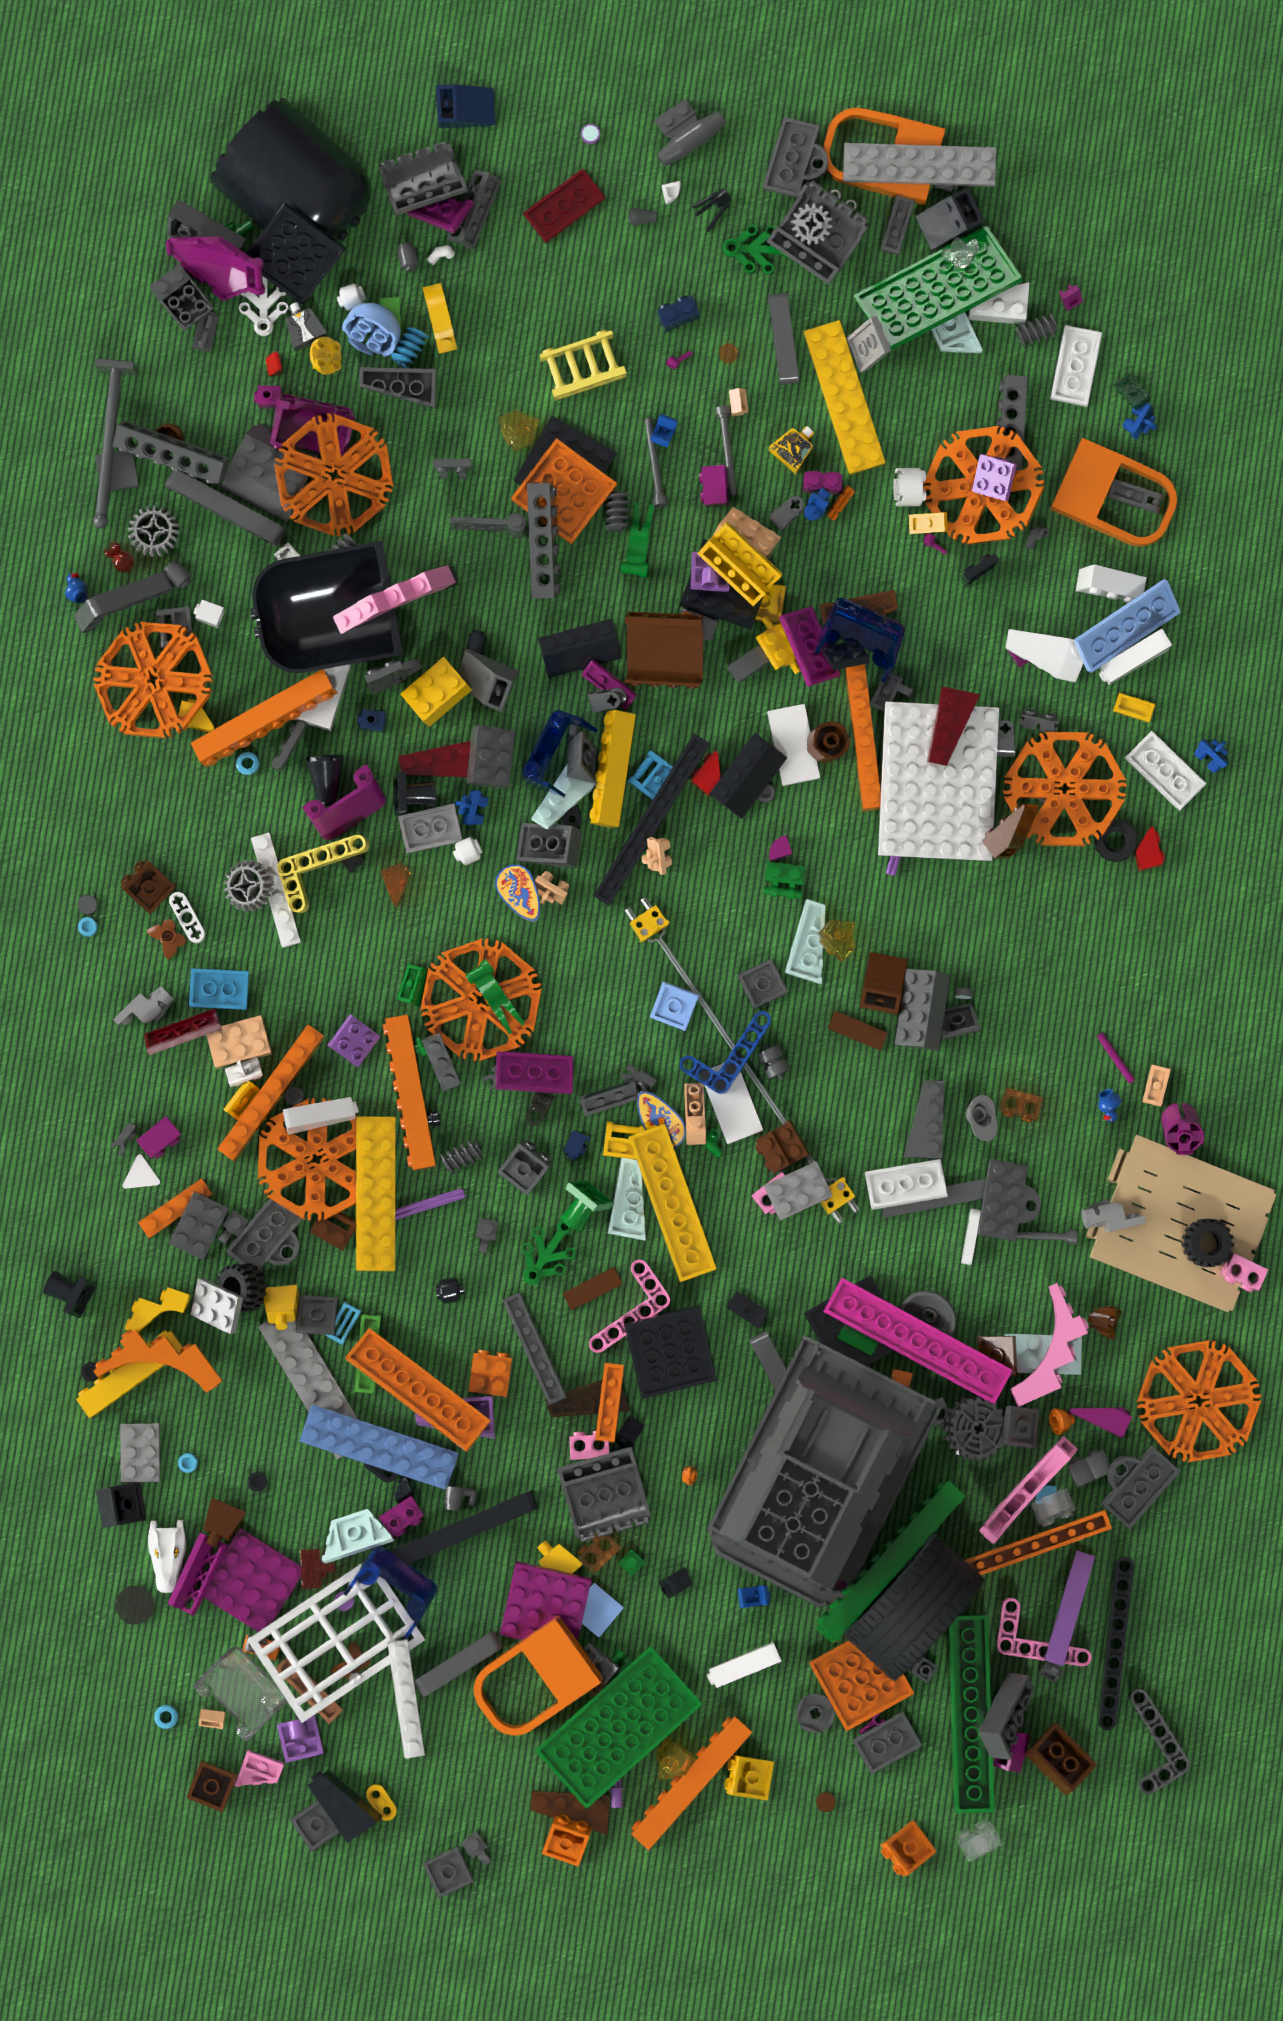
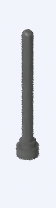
M719 406L715 408V413L721 423L729 495L735 497L737 490L728 418L731 411L730 406Z
M647 417L645 419V428L655 487L653 506L657 508L669 505L668 497L665 496L662 489L656 443L650 441L654 431L652 419Z
M1069 1229L1065 1233L1018 1231L1016 1239L1063 1240L1065 1243H1069V1245H1077V1229Z

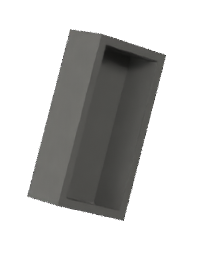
M906 969L895 1045L912 1049L939 1051L950 981L949 974L932 970Z

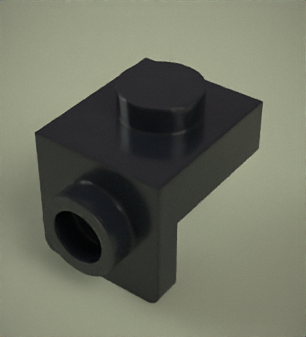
M628 1416L615 1437V1442L621 1448L633 1447L645 1425Z
M682 1568L659 1581L661 1591L669 1599L692 1586L693 1582L685 1568Z

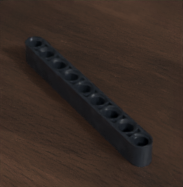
M532 1490L373 1559L380 1576L538 1509L539 1506Z
M1127 1557L1118 1558L1114 1566L1097 1716L1099 1727L1106 1731L1112 1730L1117 1721L1134 1563ZM1123 1560L1129 1563L1127 1571H1122L1119 1568ZM1120 1580H1125L1127 1583V1588L1123 1591H1120L1117 1587V1583ZM1118 1599H1122L1125 1602L1122 1610H1117L1115 1607V1602ZM1119 1618L1122 1620L1123 1625L1120 1629H1115L1113 1621ZM1114 1638H1118L1121 1643L1117 1649H1113L1110 1644ZM1113 1657L1117 1658L1118 1666L1110 1668L1108 1665L1109 1660ZM1109 1677L1116 1679V1685L1112 1688L1106 1685V1680ZM1108 1696L1114 1699L1111 1707L1104 1705V1699ZM1110 1716L1112 1719L1111 1724L1107 1727L1103 1726V1717Z

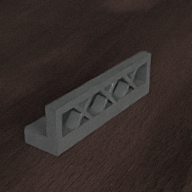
M474 170L467 187L468 192H465L462 202L470 200L471 196L475 194L472 200L474 205L455 233L449 232L447 240L461 243L468 249L474 250L502 180L490 172ZM482 177L481 182L476 185L478 178ZM461 229L459 237H455L457 231Z

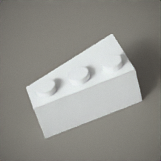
M1029 282L1016 285L970 309L968 319L1011 324L1023 323L1025 325Z
M1092 565L1079 569L1076 591L1105 596L1109 599H1122L1124 602L1129 603L1144 593L1146 577Z

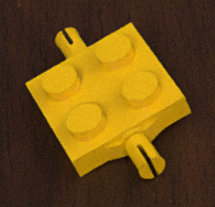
M768 615L761 620L767 629L764 633L758 635L756 639L775 670L782 666L790 665L795 674L801 671L800 667L796 662L782 624L773 625Z

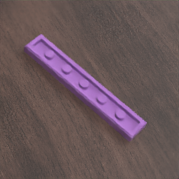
M1077 1550L1075 1552L1044 1658L1045 1661L1060 1666L1064 1665L1095 1556Z

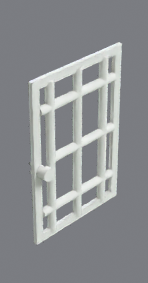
M369 1558L249 1638L247 1642L251 1645L301 1723H303L390 1664L389 1655L362 1674H351L349 1676L350 1682L323 1699L319 1693L388 1647V1642L397 1641L410 1632L414 1639L408 1642L410 1651L425 1641V1639L384 1577L380 1576L373 1559ZM369 1569L372 1576L359 1583L356 1576ZM347 1582H350L353 1587L351 1590L324 1608H319L317 1602ZM375 1582L379 1584L389 1599L378 1608H375L364 1591ZM358 1594L369 1614L337 1635L325 1616ZM392 1607L395 1608L405 1624L404 1627L395 1633L391 1632L381 1617V1614ZM308 1608H311L314 1613L312 1616L285 1634H280L278 1628ZM319 1620L331 1639L298 1661L286 1642ZM372 1620H375L386 1639L354 1660L342 1641ZM272 1634L275 1640L262 1648L258 1642ZM279 1646L292 1664L281 1673H278L267 1654ZM336 1646L347 1665L315 1686L303 1667ZM295 1672H297L308 1689L307 1692L295 1699L283 1681ZM313 1697L317 1704L304 1712L300 1705Z

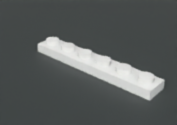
M270 833L252 837L251 840L257 861L262 864L261 867L265 866L268 868L266 873L272 874L269 880L274 881V883L270 884V887H273L274 890L269 891L272 897L268 898L282 948L301 943L280 880L277 869L278 860Z
M405 1639L388 1642L404 1758L424 1756L408 1641Z

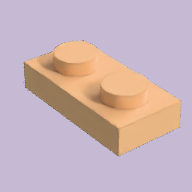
M1151 1065L1142 1100L1143 1103L1162 1106L1171 1069Z

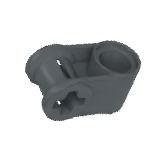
M798 496L790 497L783 505L771 513L769 516L770 520L781 531L785 530L803 512V500ZM792 503H799V509H792Z
M622 688L600 689L589 692L588 698L591 710L595 713L615 709L626 701L627 694Z
M1002 720L998 724L997 757H1015L1014 725L1009 720ZM1004 724L1006 725V728L1010 729L1006 732V734H1004V732L1000 730V728H1002Z

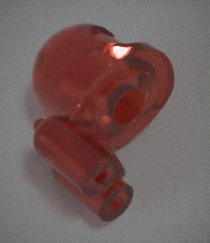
M111 542L110 548L103 550L104 555L111 558L112 565L117 571L126 573L133 569L135 565L133 555L126 550H121L117 542Z

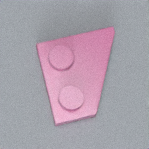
M248 1750L235 1786L277 1783L285 1763Z

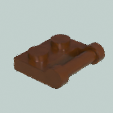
M328 1202L325 1203L328 1207L332 1206ZM341 1212L333 1216L350 1226L348 1231L328 1220L324 1221V1213H321V1221H318V1218L316 1219L310 1233L344 1251L356 1230V1218L352 1219Z

